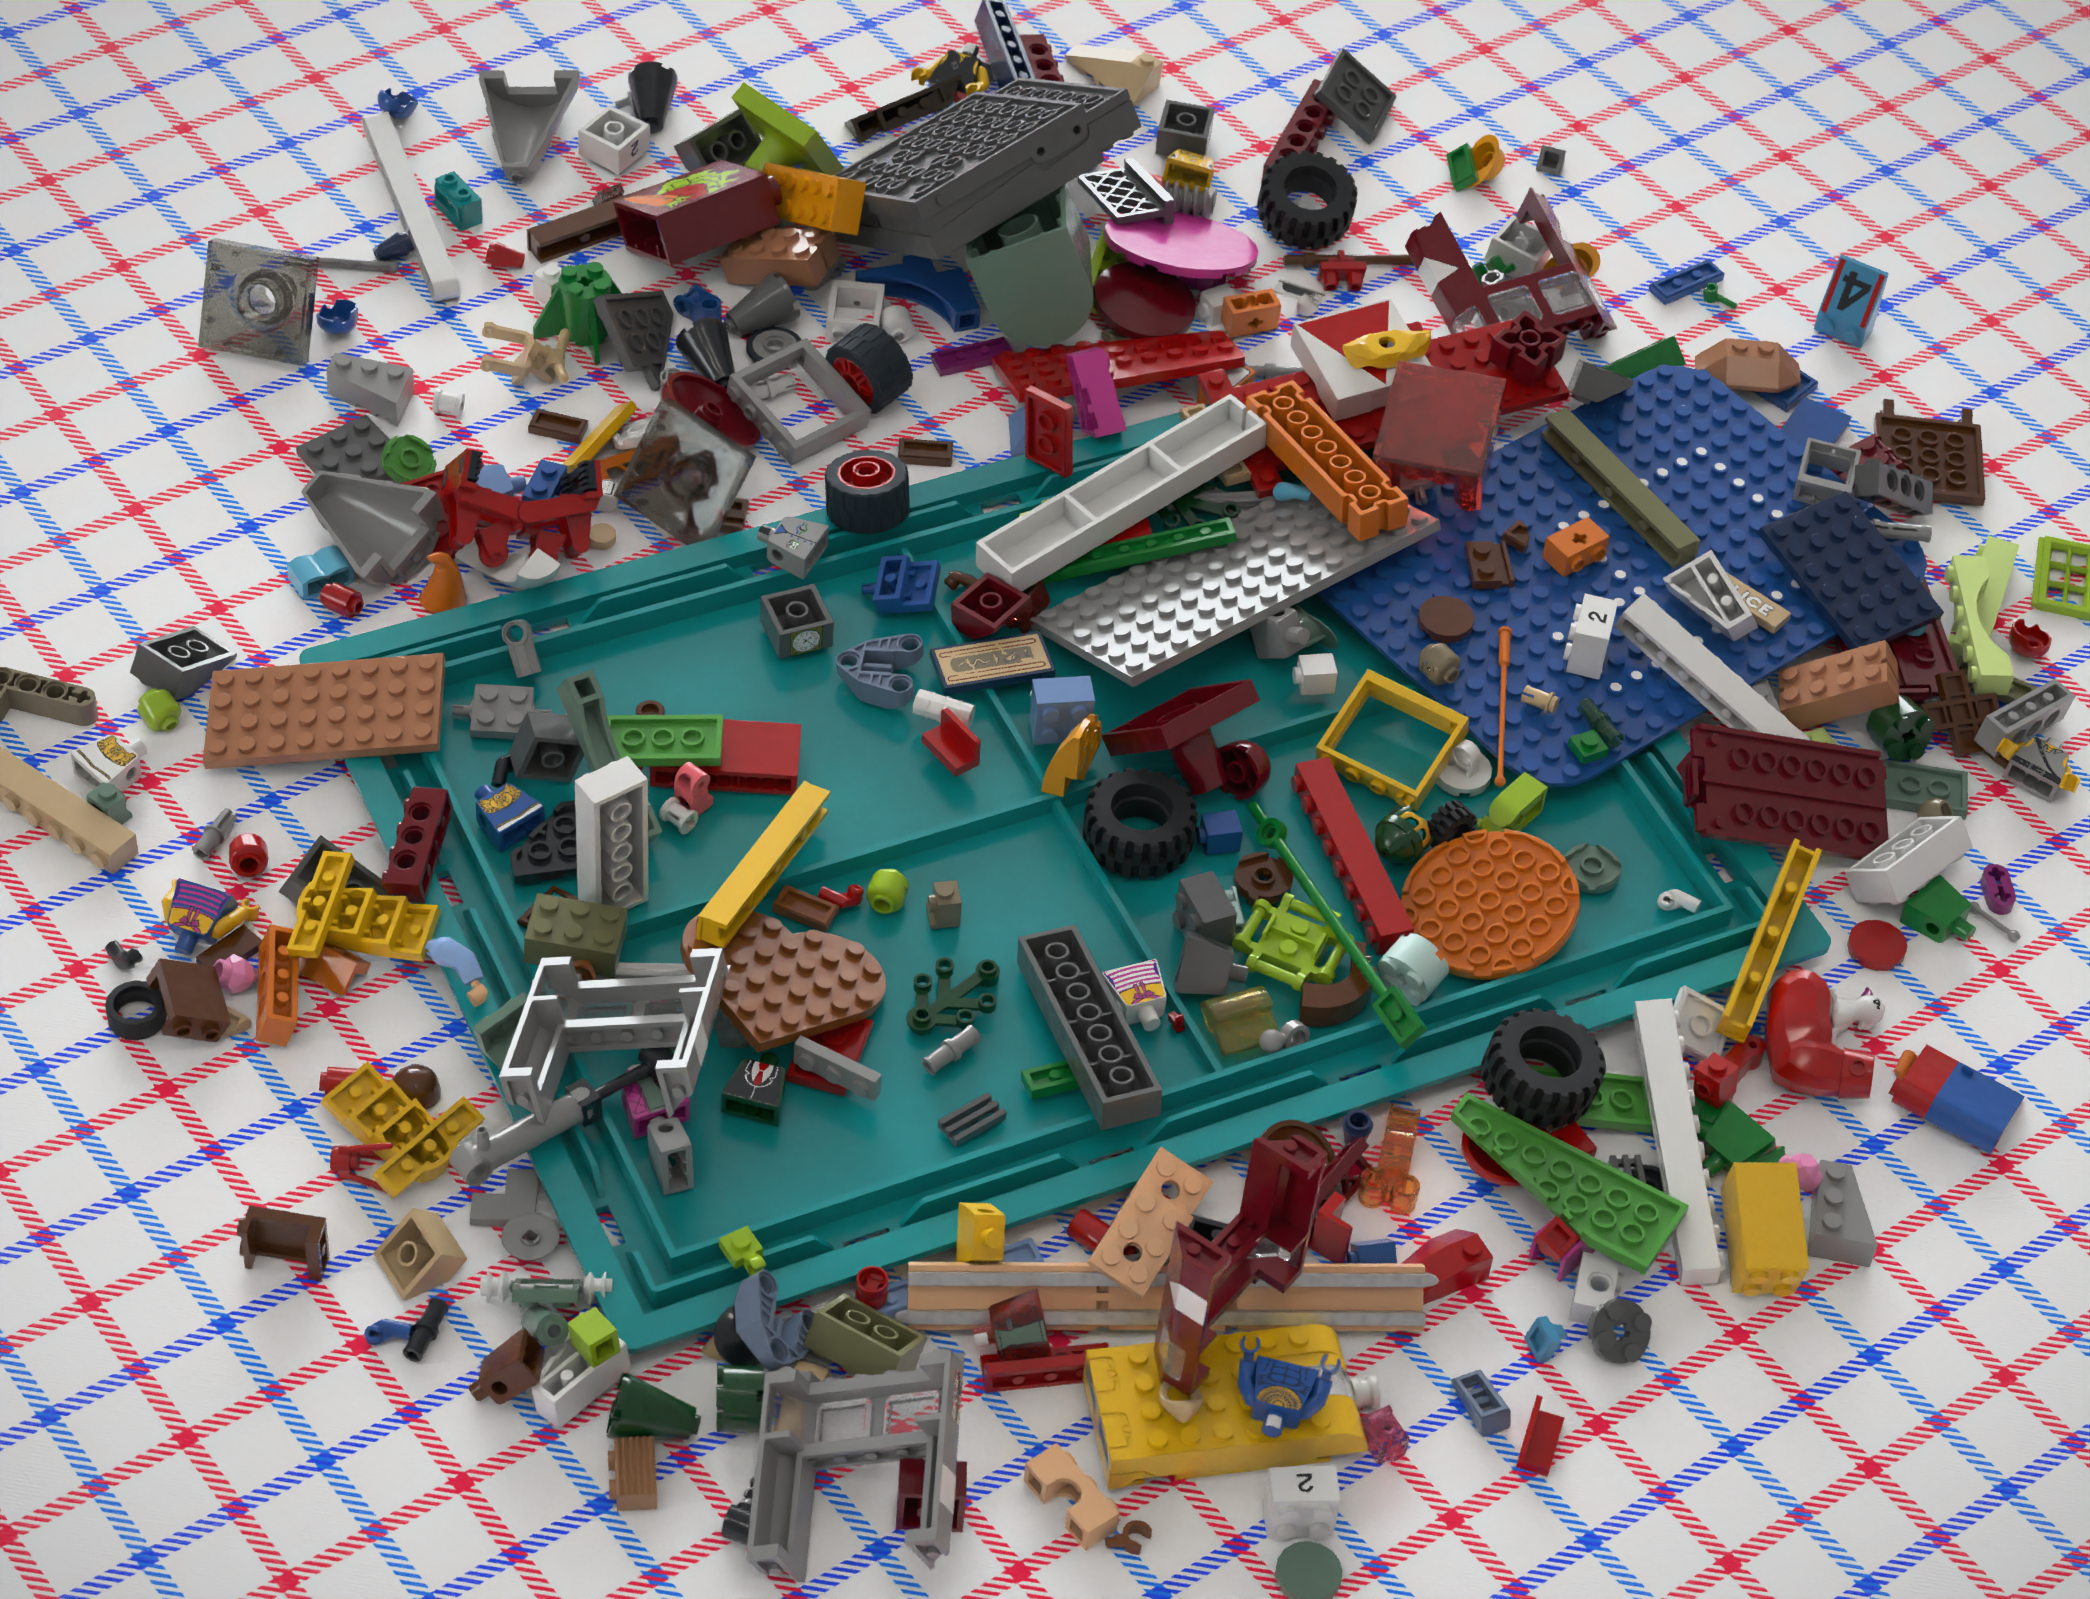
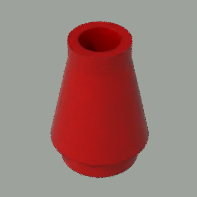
M498 241L496 243L490 242L485 263L491 264V267H516L522 269L525 253L519 252Z

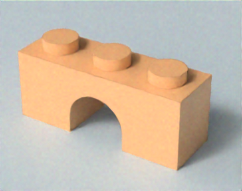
M1056 1443L1025 1463L1023 1481L1043 1504L1055 1497H1067L1076 1503L1067 1509L1065 1529L1085 1551L1117 1531L1119 1509L1116 1503L1111 1498H1106L1102 1494L1095 1480L1090 1475L1084 1474L1077 1466V1462L1070 1452H1065Z

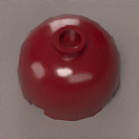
M1237 740L1219 749L1223 761L1222 765L1229 779L1226 783L1219 786L1223 792H1230L1236 796L1234 797L1235 799L1243 800L1254 796L1267 785L1271 776V763L1269 756L1261 746L1248 740Z

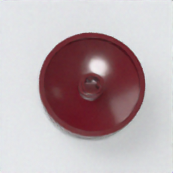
M1132 262L1115 264L1099 275L1093 290V305L1101 320L1115 332L1131 339L1185 334L1190 329L1196 313V302L1188 286L1179 277L1158 272V268L1150 264H1146L1144 267Z
M675 372L670 375L662 387V398L670 413L683 427L702 441L723 451L747 453L753 449L760 439V430L752 421L745 417L741 408L731 401V397L726 393V388L711 379L691 372Z

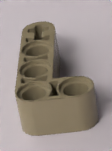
M0 667V722L5 718L10 708L78 726H89L97 721V702L95 692L92 689L8 667Z

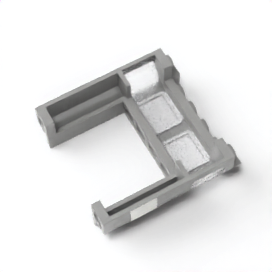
M723 948L693 949L690 954V961L694 975L583 981L581 973L576 974L571 956L541 958L499 1076L506 1101L515 1106V1103L523 1106L536 1115L537 1121L545 1125L569 1052L676 1047L672 1060H658L655 1067L668 1118H670L680 1103L687 1096L689 1098L693 1093L731 967V965L726 964Z
M938 1348L932 1352L920 1353L919 1367L913 1371L899 1372L889 1370L879 1375L857 1374L853 1378L845 1379L825 1378L820 1381L812 1371L799 1372L792 1367H782L778 1371L765 1372L746 1560L758 1572L769 1575V1573L781 1574L786 1572L795 1581L805 1583L816 1470L899 1461V1459L926 1458L920 1529L905 1530L904 1543L930 1570L935 1567V1560L942 1554L945 1557L950 1554L965 1352L954 1353L952 1350Z

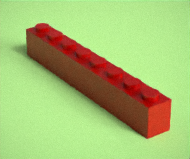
M1329 757L1296 763L1294 776L1291 777L1292 789L1294 793H1298L1301 799L1303 812L1308 814L1311 819L1312 830L1316 836H1319L1322 842L1324 855L1329 857L1333 864L1335 877L1337 879L1340 878L1343 884L1345 898L1351 901L1357 922H1361L1365 929L1367 943L1369 945L1372 944L1377 955L1385 954L1401 935L1404 934V937H1407L1410 933L1414 934V927Z

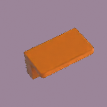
M325 942L319 958L299 957L300 974L340 996L346 995L354 975L367 974L371 965L370 962L350 951Z

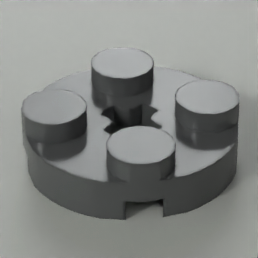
M1612 1299L1604 1305H1599L1592 1312L1587 1325L1588 1339L1592 1340L1595 1354L1606 1362L1614 1364L1637 1362L1649 1344L1652 1320L1635 1302L1626 1299ZM1622 1324L1625 1330L1624 1336L1617 1340V1333L1613 1330L1615 1326Z

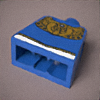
M506 783L495 791L487 784H484L475 792V798L478 800L476 803L477 822L500 853L526 838L542 820L545 821L544 805L511 783Z

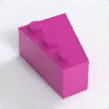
M1094 347L1065 354L1082 433L1098 438L1126 431L1127 428L1117 398L1115 384L1109 370L1110 360L1107 352H1104L1102 348Z

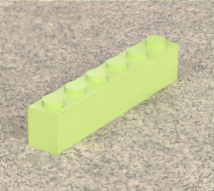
M1988 535L1985 546L1979 544L1976 556H1986L1990 573L1985 593L1977 602V612L1982 627L1988 636L1991 637L2020 545ZM1954 621L1951 631L1956 632V635L1950 633L1948 642L1954 659L1957 662L1959 656H1963L1964 646L1963 642H1959L1958 622Z

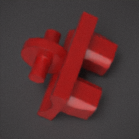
M1338 250L1337 257H1328V262H1320L1317 281L1322 282L1324 291L1337 290L1339 286L1338 281H1347V289L1350 291H1360L1367 270V263L1354 262V257H1345L1344 250Z

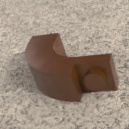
M1354 941L1368 962L1371 963V955H1366V942ZM1352 959L1350 960V974L1341 982L1330 985L1303 983L1299 1022L1310 1027L1334 1026L1354 1018L1367 1006L1373 989ZM1372 966L1375 972H1377V967Z

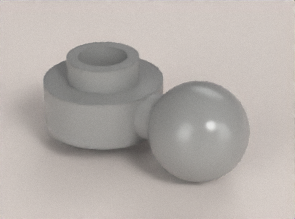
M1292 1020L1287 1022L1280 1032L1275 1029L1265 1030L1260 1035L1259 1045L1264 1052L1272 1054L1280 1051L1282 1047L1287 1049L1308 1042L1310 1030L1301 1022Z

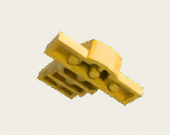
M323 851L312 882H309L298 899L296 907L297 921L286 948L289 956L319 958L325 942L370 955L424 962L426 952L428 951L425 949L426 943L432 940L441 915L439 906L411 904L406 896L377 895L374 888H345L355 862L352 853Z
M368 1061L323 1097L320 1102L337 1121L363 1144H393L392 1149L373 1151L386 1162L371 1176L393 1200L413 1182L417 1181L421 1184L441 1176L450 1166L449 1158L453 1150L486 1119L463 1096L434 1121L416 1098L411 1101L392 1079L387 1082Z

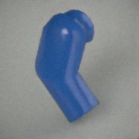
M381 1319L365 1329L364 1337L371 1345H380L392 1338L409 1341L414 1332L413 1325L390 1319Z

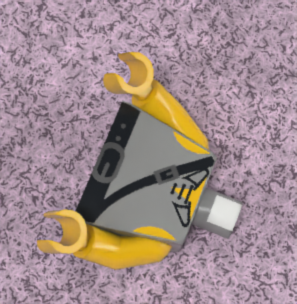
M2032 737L2027 743L2019 742L2016 744L2007 738H2003L1995 749L1996 752L2001 753L2005 759L2009 760L2002 778L2051 803L2058 788L2072 791L2075 794L2081 781L2080 777L2072 774V769L2067 764L2070 756L2067 752L2061 750L2062 743L2057 738L2050 737L2044 741L2039 737Z

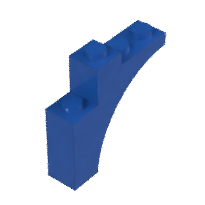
M906 255L903 256L901 264L858 270L855 273L856 282L885 284L884 296L909 300L934 311L950 325L954 333L979 328L981 308L962 268L937 272L930 258Z

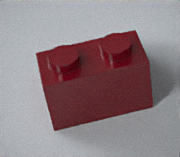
M987 572L951 603L952 623L957 631L975 640L995 633L1031 601V597Z

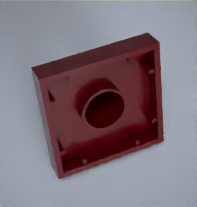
M1252 679L1193 687L1101 736L1110 757L1169 750L1182 779L1186 782L1189 792L1192 796L1211 791L1229 780L1222 765L1223 761L1210 727L1260 701Z

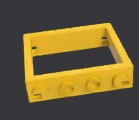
M1367 669L1317 744L1316 759L1329 757L1335 771L1343 774L1349 781L1359 782L1369 787L1375 794L1386 795L1394 799L1398 805L1402 807L1412 806V809L1418 811L1449 763L1453 748L1466 737L1469 718ZM1369 696L1451 735L1416 790L1334 750Z

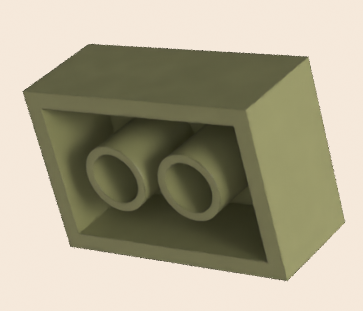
M537 893L524 938L523 963L539 965L541 958L571 956L573 962L579 960L590 961L596 975L615 978L627 933L628 908Z
M843 1293L816 1311L804 1346L812 1349L818 1357L830 1359L838 1363L846 1372L871 1376L883 1374L889 1370L899 1372L913 1371L917 1367L920 1353H922L928 1337Z

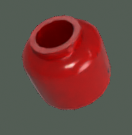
M253 833L238 835L230 843L228 852L229 864L237 875L252 878L264 872L268 866V847L260 836Z

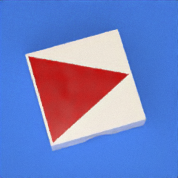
M1391 298L1293 323L1290 346L1304 371L1314 381L1318 395L1333 421L1364 414L1381 406L1400 404L1432 395L1436 373L1425 354L1423 357L1413 358L1399 367L1379 369L1373 366L1355 369L1345 357L1342 346L1367 334L1394 329L1410 330ZM1389 342L1386 344H1381V346L1385 348H1391L1394 346V344L1392 342Z

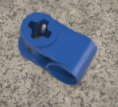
M693 284L688 292L683 295H677L673 299L676 311L693 322L704 318H718L722 323L721 299L706 291L700 285Z

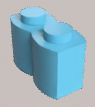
M336 545L321 548L313 555L298 556L287 564L288 579L303 599L319 597L322 588L327 583L333 584L337 582L348 586L354 582V569Z

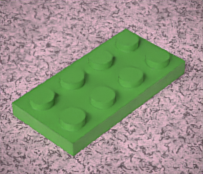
M723 714L607 715L613 739L621 759L629 756L637 767L683 766L687 762H691L696 766H721L724 731Z
M1530 1066L1542 1075L1563 1078L1554 1067ZM1605 1073L1604 1080L1589 1110L1585 1115L1580 1116L1576 1123L1579 1126L1650 1133L1652 1123L1644 1078Z

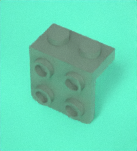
M525 992L508 1000L504 1006L491 1015L482 1018L473 1027L479 1048L500 1070H502L508 1049L528 997Z

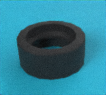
M134 980L125 982L115 987L107 996L105 1008L109 1028L115 1035L123 1039L142 1040L150 1038L157 1034L166 1022L167 1012L161 990L148 988L147 981ZM132 1002H147L155 1007L151 1014L140 1019H126L118 1015V1011L123 1006Z

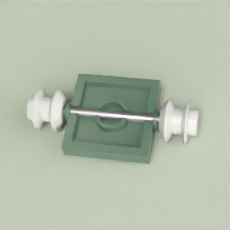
M488 1270L487 1276H481L480 1296H486L487 1303H489L492 1296H499L501 1303H504L509 1297L510 1290L512 1302H519V1307L536 1308L539 1307V1303H552L553 1308H571L572 1303H578L580 1294H583V1291L584 1298L590 1305L595 1298L594 1291H601L602 1296L605 1297V1291H612L613 1279L606 1278V1272H604L602 1278H594L592 1272H589L585 1277L584 1285L581 1279L516 1278L515 1282L511 1280L509 1283V1276L505 1270H502L499 1277H493L490 1270Z

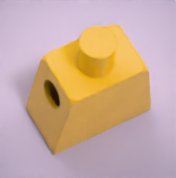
M959 1202L956 1262H1001L1004 1255L1005 1214L990 1203Z

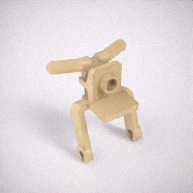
M493 322L484 323V328L482 329L484 337L524 345V350L513 362L485 355L482 357V362H480V369L482 371L512 375V384L518 386L529 373L550 384L555 380V373L560 382L566 383L569 380L564 361L570 338V331L567 328H563L560 331L556 348L553 349L548 344L545 346L541 345V342L533 339V335L527 331L499 326Z

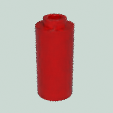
M1082 1209L1071 1220L1067 1228V1235L1091 1252H1094L1110 1225L1088 1210ZM1125 1246L1123 1249L1124 1256L1138 1254L1135 1251L1136 1246Z

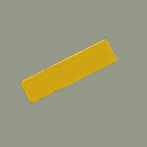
M632 400L615 406L565 460L563 465H567V473L576 469L577 465L583 460H591L637 409Z

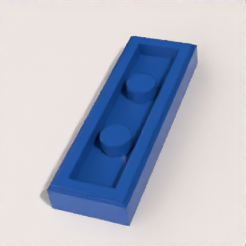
M1707 259L1651 283L1648 291L1662 304L1667 305L1706 288L1708 283L1716 284L1723 281L1725 273Z

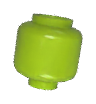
M152 688L139 698L138 715L151 731L158 732L164 730L169 732L178 725V718L182 710L169 691Z
M881 869L872 876L866 891V898L871 907L879 913L889 914L896 912L904 904L909 890V883L899 871L895 869Z

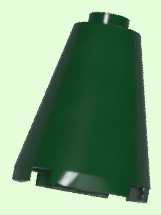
M622 1372L616 1388L620 1392H617L615 1400L612 1402L608 1418L607 1438L615 1439L618 1437L621 1439L623 1437L635 1438L638 1436L641 1438L643 1436H653L654 1440H689L691 1434L697 1435L701 1415L696 1414L697 1408L632 1374Z

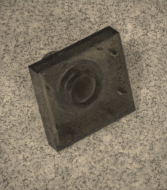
M220 238L209 240L198 347L300 366L306 364L309 361L319 256ZM266 288L273 294L275 303L268 298Z
M663 399L659 401L614 496L685 545L717 537L757 456L674 400Z

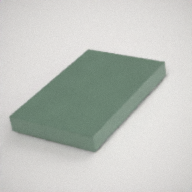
M1883 759L1887 779L1884 780L1886 808L1917 813L1920 805L1927 799L1940 798L1949 803L1954 816H1961L1962 820H1966L1968 814V772Z

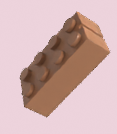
M769 227L733 241L719 257V261L728 284L758 285L768 274L775 271L777 272L776 278L781 276L788 286H818L828 273L827 269L833 266L840 254L832 231L818 228L775 229Z
M1883 640L1779 670L1780 711L1799 730L1900 703L1899 684L1897 682L1898 662L1887 641Z

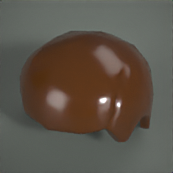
M411 1064L400 1069L392 1078L411 1101L416 1098L425 1110L433 1107L441 1098V1087L438 1077L428 1066Z

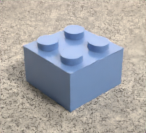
M1090 676L1032 679L1029 720L1034 745L1062 743L1089 714H1094L1095 697Z

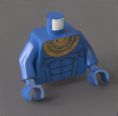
M1245 1336L1240 1340V1349L1244 1353V1358L1240 1359L1238 1388L1245 1404L1252 1407L1251 1417L1254 1420L1263 1422L1262 1432L1265 1435L1279 1437L1283 1427L1296 1429L1301 1420L1310 1419L1325 1406L1333 1384L1331 1377L1341 1369L1339 1358L1336 1367L1328 1370L1325 1368L1328 1354H1325L1320 1360L1323 1373L1321 1376H1318L1319 1370L1260 1355L1257 1356V1360H1253L1254 1353L1259 1350L1261 1345L1259 1337H1256V1347L1254 1350L1245 1348Z

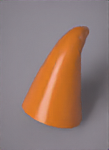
M436 552L426 557L427 560L434 563L435 566L427 584L419 595L420 604L426 610L435 614L464 606L467 596L457 563L447 553Z

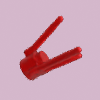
M393 1144L334 1145L330 1155L331 1171H338L339 1179H349L386 1193L376 1181L351 1172L353 1169L358 1170L361 1157H379L373 1151L392 1149Z

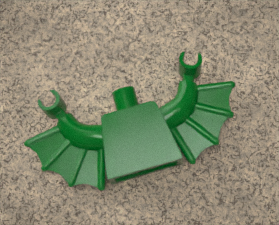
M1695 1096V1106L1692 1107L1693 1115H1698L1700 1133L1697 1134V1139L1704 1143L1705 1153L1709 1156L1702 1162L1703 1169H1708L1710 1178H1714L1722 1169L1729 1173L1734 1162L1778 1163L1780 1158L1785 1155V1147L1780 1146L1776 1148V1138L1730 1100H1727L1716 1109ZM1652 1129L1651 1132H1650V1134H1651V1136L1654 1138L1653 1129Z

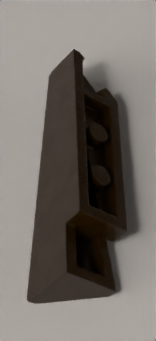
M959 74L850 119L844 122V124L856 141L862 143L880 131L883 134L950 106L955 98L954 94L958 83L962 79V75Z

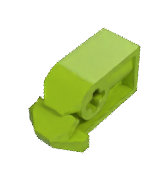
M1524 772L1494 799L1489 806V817L1485 815L1483 819L1479 818L1475 825L1476 830L1487 829V832H1504L1505 829L1522 831L1542 813L1548 787Z

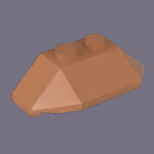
M1725 338L1695 355L1694 359L1695 369L1707 370L1711 376L1734 390L1779 393L1793 386H1799L1801 383L1799 363L1778 342Z

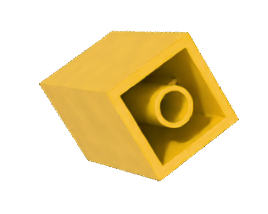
M1734 1162L1720 1188L1732 1293H1743L1744 1296L1749 1297L1757 1296L1761 1293H1774L1775 1296L1779 1297L1789 1296L1796 1292L1810 1269L1796 1163Z

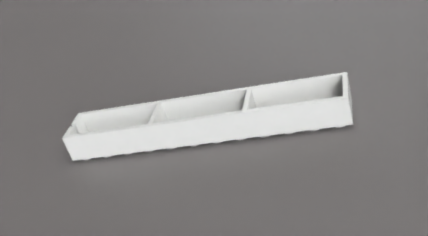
M1229 394L977 541L976 566L983 573L988 572L1016 589L1023 591L1264 448L1267 423L1251 410L1246 412L1247 407L1233 395Z

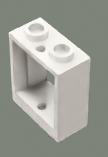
M833 279L826 319L825 341L838 342L863 323L874 324L880 328L881 311L884 307L885 284ZM836 307L875 310L873 321L835 318Z

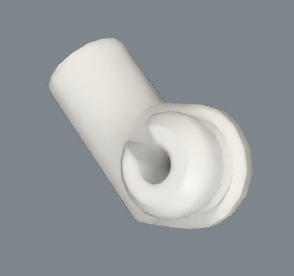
M1673 889L1661 893L1657 903L1662 910L1670 911L1684 908L1696 914L1702 900L1678 889Z

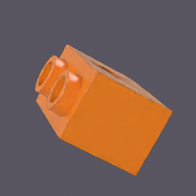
M1272 288L1223 297L1220 321L1230 338L1278 329L1282 305Z
M1586 517L1546 537L1542 558L1559 574L1565 577L1573 572L1580 571L1583 567L1595 561L1602 560L1607 553L1610 536L1589 517Z

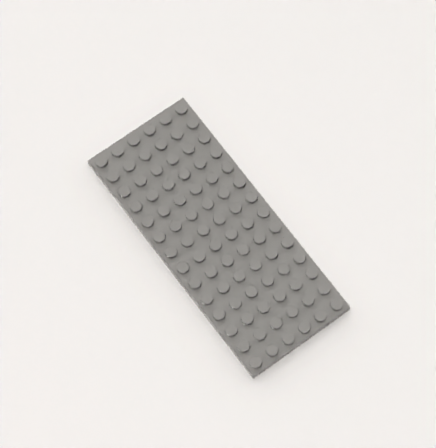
M1312 492L1308 502L1295 498L1287 501H1279L1276 498L1266 500L1248 511L1240 512L1237 517L1231 519L1236 531L1237 542L1134 565L1129 570L1117 576H1112L1107 581L1095 587H1090L1073 598L1065 599L1063 603L1051 609L1043 610L1039 615L1030 619L1031 629L1036 632L1040 631L1043 636L1130 686L1135 687L1266 618L1283 611V609L1441 530L1440 520L1408 504L1407 525L1391 531L1379 529V535L1359 542L1348 531V524L1341 523Z

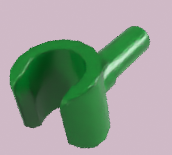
M1708 283L1707 289H1703V299L1705 302L1714 303L1717 301L1736 309L1737 303L1718 294L1719 287L1717 284Z

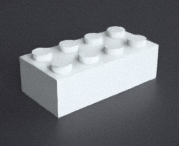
M1961 816L1918 817L1847 869L1845 874L1856 902H1865L1871 905L1879 903L1897 905L1905 902L1908 899V895L1913 891L1927 885L1926 882L1932 877L1944 873L1948 865L1961 860L1964 857L1963 854L1973 848Z

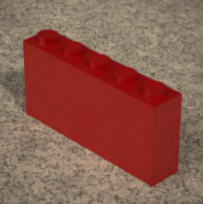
M724 719L721 766H697L710 775L707 789L712 791L793 795L797 791L802 724ZM650 766V787L674 788L675 776L682 766Z

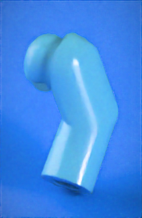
M1288 482L1277 483L1273 489V495L1279 501L1295 498L1308 502L1311 493L1307 487Z

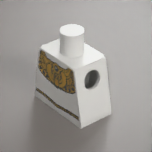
M109 735L70 753L73 773L92 790L105 782L113 784L121 792H124L140 778L142 774L140 757L147 754L148 751L144 742L139 738L126 745L116 735Z

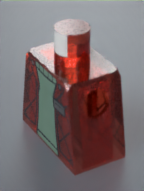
M1038 1288L991 1305L989 1307L991 1324L973 1328L976 1347L996 1344L998 1358L1001 1361L1052 1357Z

